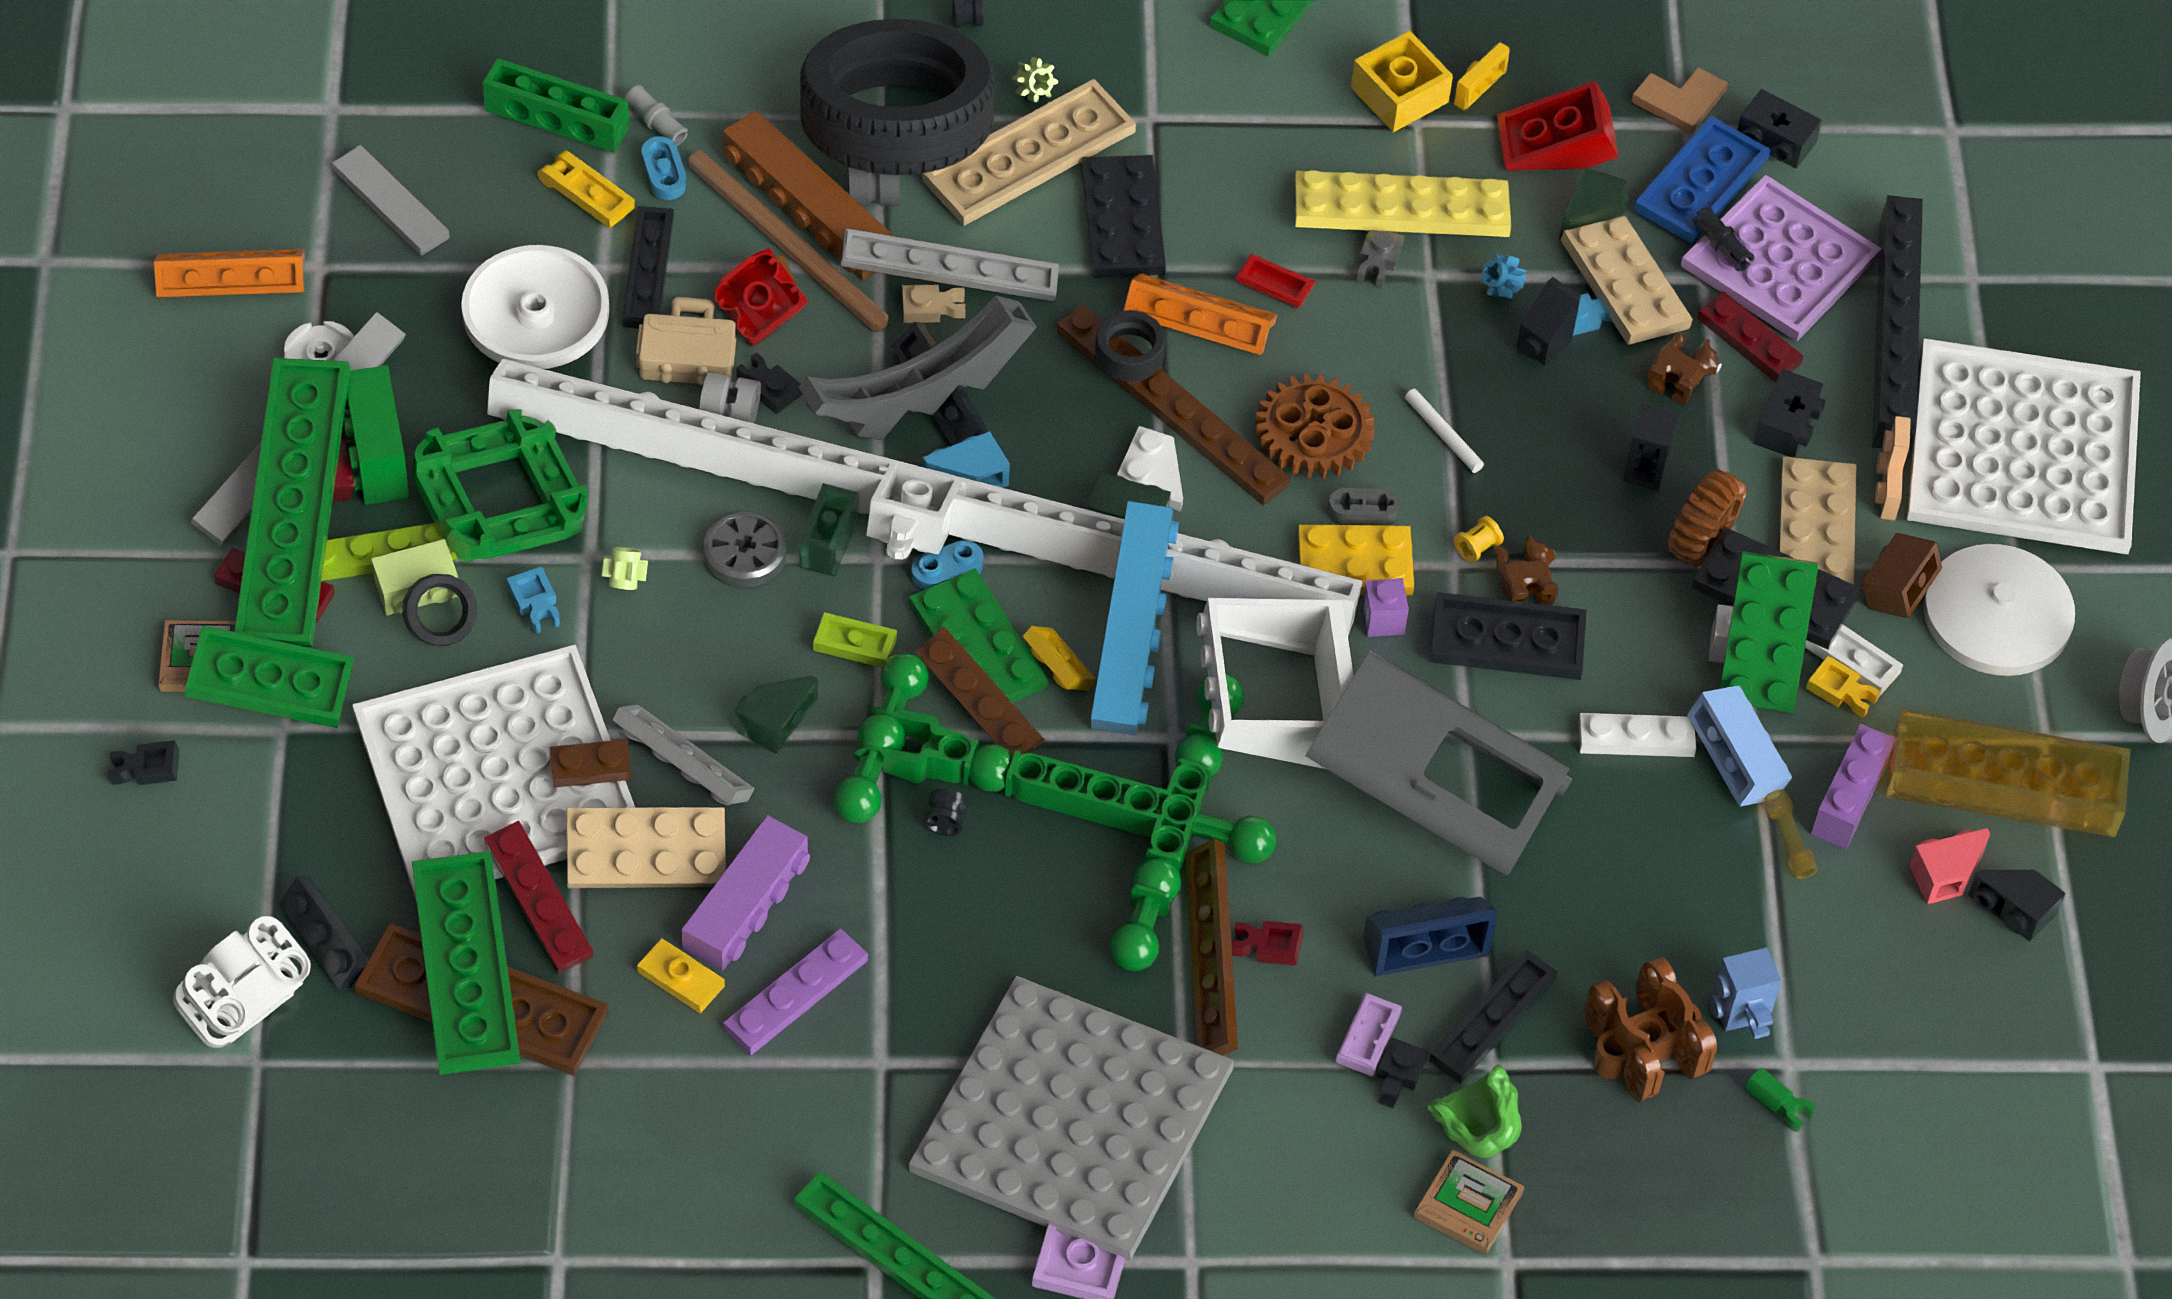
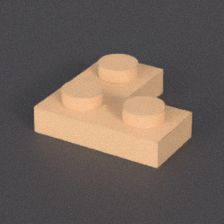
M1896 416L1892 431L1886 430L1884 434L1883 452H1879L1876 466V474L1882 475V482L1878 481L1875 492V503L1881 504L1880 519L1895 521L1902 499L1903 467L1910 444L1911 418Z

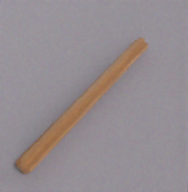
M697 150L689 156L688 165L693 171L874 332H880L888 325L889 317L881 308L702 150Z

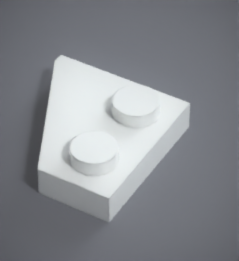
M1139 426L1114 480L1113 490L1181 512L1183 494L1174 437Z

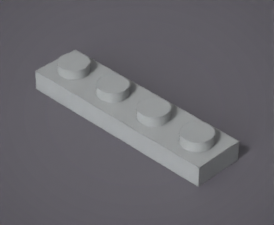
M640 705L618 708L613 721L624 728L623 733L634 741L645 743L653 749L652 754L656 758L666 763H672L681 769V775L685 779L706 787L711 791L710 796L714 800L724 805L748 802L755 788Z

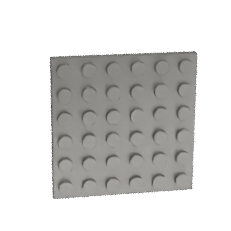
M1016 976L909 1163L910 1172L1047 1228L1049 1224L1055 1226L1056 1231L1074 1239L1082 1238L1097 1245L1099 1249L1114 1255H1120L1124 1259L1131 1261L1233 1070V1060Z

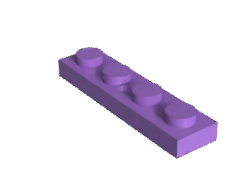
M840 928L723 1022L724 1031L751 1056L868 961V953Z

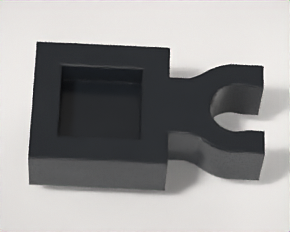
M757 352L751 356V365L756 369L749 370L743 364L736 367V376L738 378L761 382L760 401L776 415L803 395L799 389L800 382L778 364L769 369L765 364L764 358Z
M175 740L137 745L136 753L133 754L124 751L110 752V760L114 767H122L108 770V777L113 785L123 784L132 778L136 779L138 785L177 781L179 747Z

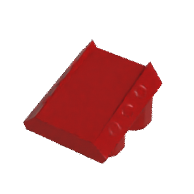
M770 248L750 255L724 276L713 292L716 302L728 313L735 322L739 332L752 347L763 342L809 303Z

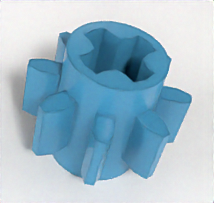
M1494 254V260L1484 264L1481 273V283L1489 286L1487 295L1496 298L1512 299L1513 293L1523 288L1526 270L1517 267L1520 261L1519 258L1510 255Z

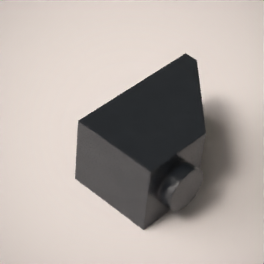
M1551 277L1521 322L1517 347L1526 356L1534 358L1545 366L1572 342L1581 296L1554 277Z

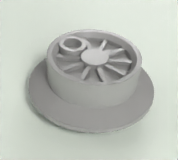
M2172 637L2164 639L2155 650L2142 647L2134 650L2125 664L2119 688V705L2123 718L2130 723L2142 724L2146 736L2151 741L2157 743L2165 742L2172 736Z

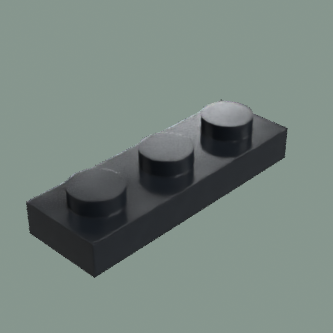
M297 876L279 905L339 990L351 989L369 960L310 876Z

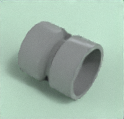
M708 372L702 388L699 410L754 424L760 402L761 382L740 377L736 382H732L729 375ZM732 396L736 397L735 403H731Z

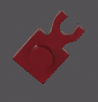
M1263 921L1262 929H1255L1246 923H1235L1236 937L1247 939L1242 942L1231 941L1232 956L1243 957L1256 953L1258 962L1297 966L1304 934L1302 924Z

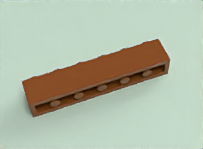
M754 110L723 130L722 152L728 163L733 166L736 165L741 169L752 185L755 187L759 186L765 191L776 207H782L790 214L796 225L801 229H806L815 237L823 250H829L839 259L840 264L846 228L894 236L757 110ZM842 266L847 272H853L862 282L876 273L874 271Z

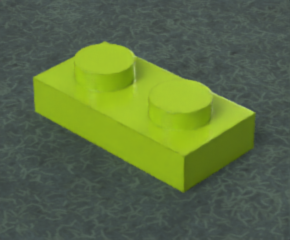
M824 612L813 642V651L882 668L892 655L897 640V630Z

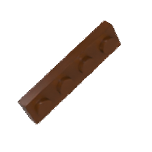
M943 626L916 651L920 658L994 742L1007 748L1013 756L1016 750L1021 751V755L1031 753L1045 740L946 627Z

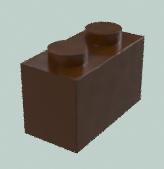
M1896 532L1889 544L1882 548L1874 566L1863 577L1862 591L1865 594L1868 609L1908 619L1942 569L1937 542Z

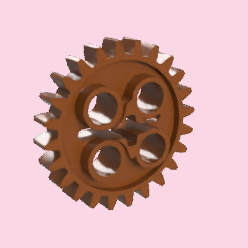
M1308 373L1304 374L1303 382L1300 383L1291 376L1289 387L1278 382L1276 392L1267 391L1266 401H1260L1259 411L1256 413L1255 436L1260 438V450L1268 449L1267 458L1269 460L1280 458V469L1288 465L1292 466L1293 476L1300 470H1305L1307 479L1312 477L1314 471L1319 472L1322 479H1326L1327 471L1332 470L1338 477L1341 475L1342 466L1352 471L1354 469V462H1363L1365 452H1370L1375 427L1373 426L1375 416L1369 414L1370 403H1361L1362 393L1358 392L1351 395L1350 383L1342 388L1338 387L1337 377L1333 378L1330 383H1325L1323 374L1318 376L1317 381H1311Z

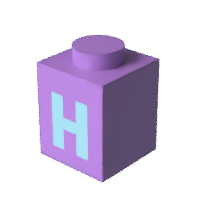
M1403 578L1365 581L1362 612L1367 637L1404 635L1409 607Z

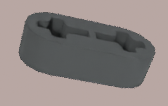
M1339 488L1330 495L1327 512L1330 519L1339 525L1388 526L1397 519L1399 499L1394 492L1387 489ZM1347 503L1349 510H1342V505L1340 504ZM1384 504L1386 511H1379V506L1377 505Z

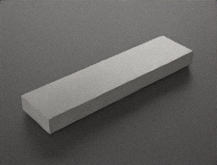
M361 145L332 162L333 171L420 256H423L450 238L449 230Z

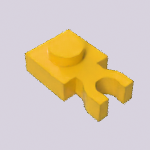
M1830 656L1825 658L1810 677L1806 686L1807 690L1839 708L1842 702L1847 703L1851 710L1862 718L1866 716L1870 705L1862 702L1860 699H1867L1875 704L1881 692L1873 686L1859 684V673Z

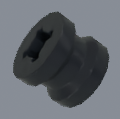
M952 0L955 28H962L965 24L971 23L975 27L983 26L982 0Z
M934 790L930 794L929 805L931 809L925 814L924 825L931 832L938 835L954 836L959 834L963 826L961 815L967 810L968 800L964 795L955 790Z

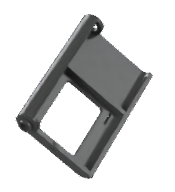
M1371 650L1305 755L1307 758L1506 876L1509 875L1554 795L1562 798L1572 781V778L1566 775L1570 769L1569 767ZM1447 732L1541 787L1517 828L1511 829L1424 776L1425 768Z

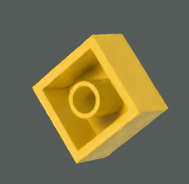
M1408 31L1354 60L1351 89L1392 132H1395L1449 103L1453 75L1411 31Z

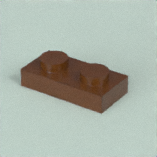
M627 739L550 747L554 788L632 780Z

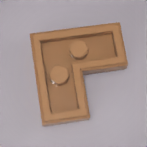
M1699 67L1682 88L1650 73L1634 92L1632 103L1692 134L1725 94L1728 83Z

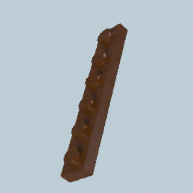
M1214 838L1186 852L1185 863L1196 1044L1201 1048L1224 1056L1238 1049L1225 844Z

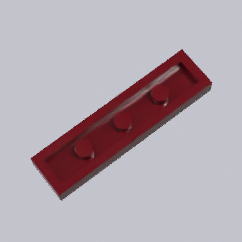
M518 820L484 837V844L487 850L491 851L492 859L557 974L592 958L593 950L520 821Z

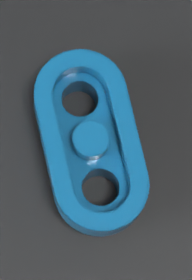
M662 136L648 139L643 144L641 152L642 163L653 194L664 200H673L680 197L686 190V173L676 144L671 139Z
M958 541L942 547L939 555L930 552L918 556L912 563V582L918 589L923 591L974 568L980 574L983 569V551L974 542ZM966 555V556H970V557L963 558V557H960V556ZM932 566V567H935L936 569H934V570H928V569H926V568Z

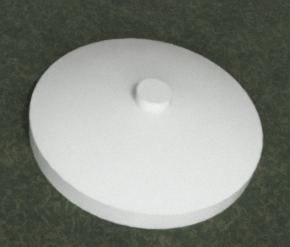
M527 245L503 251L486 260L474 271L463 291L462 317L470 340L489 358L499 363L502 359L541 369H548L578 359L599 341L609 319V296L602 276L583 257L559 247Z
M1982 544L1961 549L1941 562V571L1924 595L1923 612L1925 622L1932 637L1952 658L1980 672L2011 676L2027 674L2041 669L2055 660L2064 650L2075 622V605L2071 592L2063 578L2044 560L2012 546Z

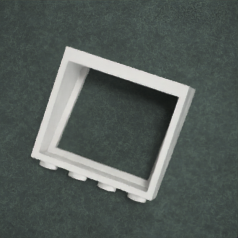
M1208 598L1203 613H1198L1196 629L1197 635L1203 636L1204 645L1201 647L1202 668H1207L1208 677L1205 680L1206 700H1211L1212 709L1209 713L1210 732H1216L1217 747L1326 769L1305 755L1354 677L1343 601ZM1220 636L1314 655L1323 721L1231 720Z

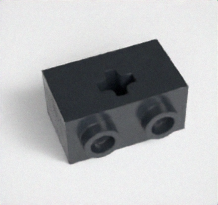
M1760 89L1741 113L1737 131L1771 149L1770 156L1797 169L1817 143L1822 119Z
M1782 369L1759 420L1753 444L1795 458L1800 445L1807 447L1814 430V426L1810 425L1811 420H1819L1826 402V400L1820 398L1824 383Z
M1643 403L1633 434L1623 481L1659 491L1679 416L1678 412Z

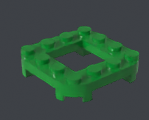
M522 409L507 411L505 421L443 436L438 427L426 432L425 439L419 443L414 452L412 477L442 538L455 551L458 559L465 562L475 559H489L561 541L582 531L587 508L588 490L586 485L579 486L555 441L556 428L549 420L543 423L528 416H521ZM519 457L543 504L485 519L481 511H474L455 473Z

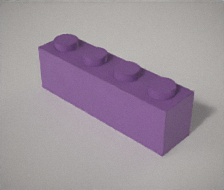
M767 815L683 927V950L722 972L731 960L737 961L745 949L747 938L753 931L758 932L764 925L768 915L767 911L774 902L780 903L786 895L790 880L795 874L800 875L805 870L810 859V854H808V836Z

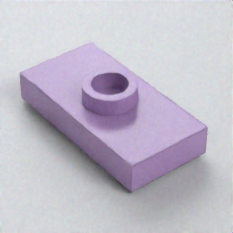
M1365 992L1337 1054L1336 1063L1373 1077L1399 1020L1402 1006Z

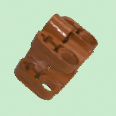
M1664 957L1650 960L1640 968L1635 991L1638 1002L1644 1012L1628 1018L1626 1013L1627 998L1622 999L1615 986L1608 980H1603L1590 986L1584 1007L1587 1025L1593 1035L1598 1038L1593 1056L1594 1070L1600 1076L1607 1079L1624 1077L1629 1093L1637 1102L1658 1095L1665 1073L1661 1070L1660 1062L1671 1057L1675 1058L1685 1077L1692 1080L1710 1072L1717 1051V1043L1712 1029L1706 1021L1701 1019L1700 1010L1691 1003L1689 995L1676 984L1673 969ZM1612 1051L1620 1056H1611L1607 1052Z

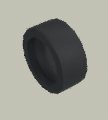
M1119 311L1107 316L1099 325L1096 334V361L1103 372L1114 379L1129 382L1148 378L1161 367L1166 341L1164 330L1156 319L1139 311ZM1131 334L1142 337L1150 343L1152 348L1144 355L1126 357L1111 350L1108 344L1112 339L1120 335Z
M430 574L419 578L409 587L403 599L402 616L407 629L416 639L429 645L448 646L461 641L471 632L477 619L478 604L473 591L463 580L450 574ZM435 587H445L452 590L459 597L462 604V616L458 624L445 632H433L427 629L420 622L417 614L421 596Z

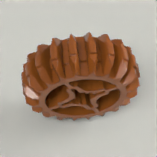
M1718 468L1701 479L1699 485L1694 488L1692 494L1680 510L1678 518L1674 521L1675 525L1668 539L1669 552L1686 564H1691L1695 567L1701 566L1723 528L1731 529L1734 526L1744 505L1746 484L1733 474Z

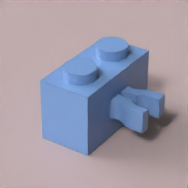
M1768 947L1722 959L1719 973L1715 976V987L1713 994L1709 997V1004L1713 1016L1720 1018L1725 1031L1749 1026L1753 1039L1769 1036L1768 1025L1773 1023L1771 1014L1782 980Z

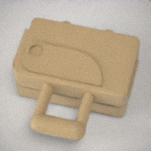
M676 297L671 303V315L647 314L644 316L643 324L639 326L636 350V368H639L641 379L662 381L663 383H694L703 386L708 372L732 377L736 347L735 322L732 320L713 319L715 304L712 300ZM680 312L704 313V318L680 316Z

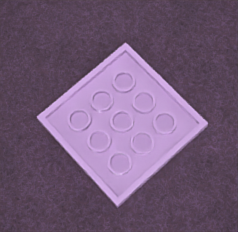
M1765 175L1721 218V221L1726 226H1732L1736 230V237L1754 254L1755 258L1753 261H1749L1746 258L1750 266L1742 271H1736L1734 266L1720 251L1716 252L1710 246V240L1704 235L1682 257L1681 267L1719 292H1725L1741 306L1797 342L1880 257L1882 248Z

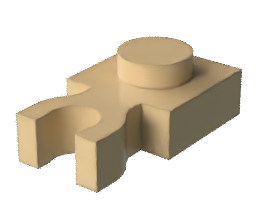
M903 285L904 323H913L914 321L919 323L940 322V315H948L952 318H965V304H954V302H964V288H952L946 292H939V285Z

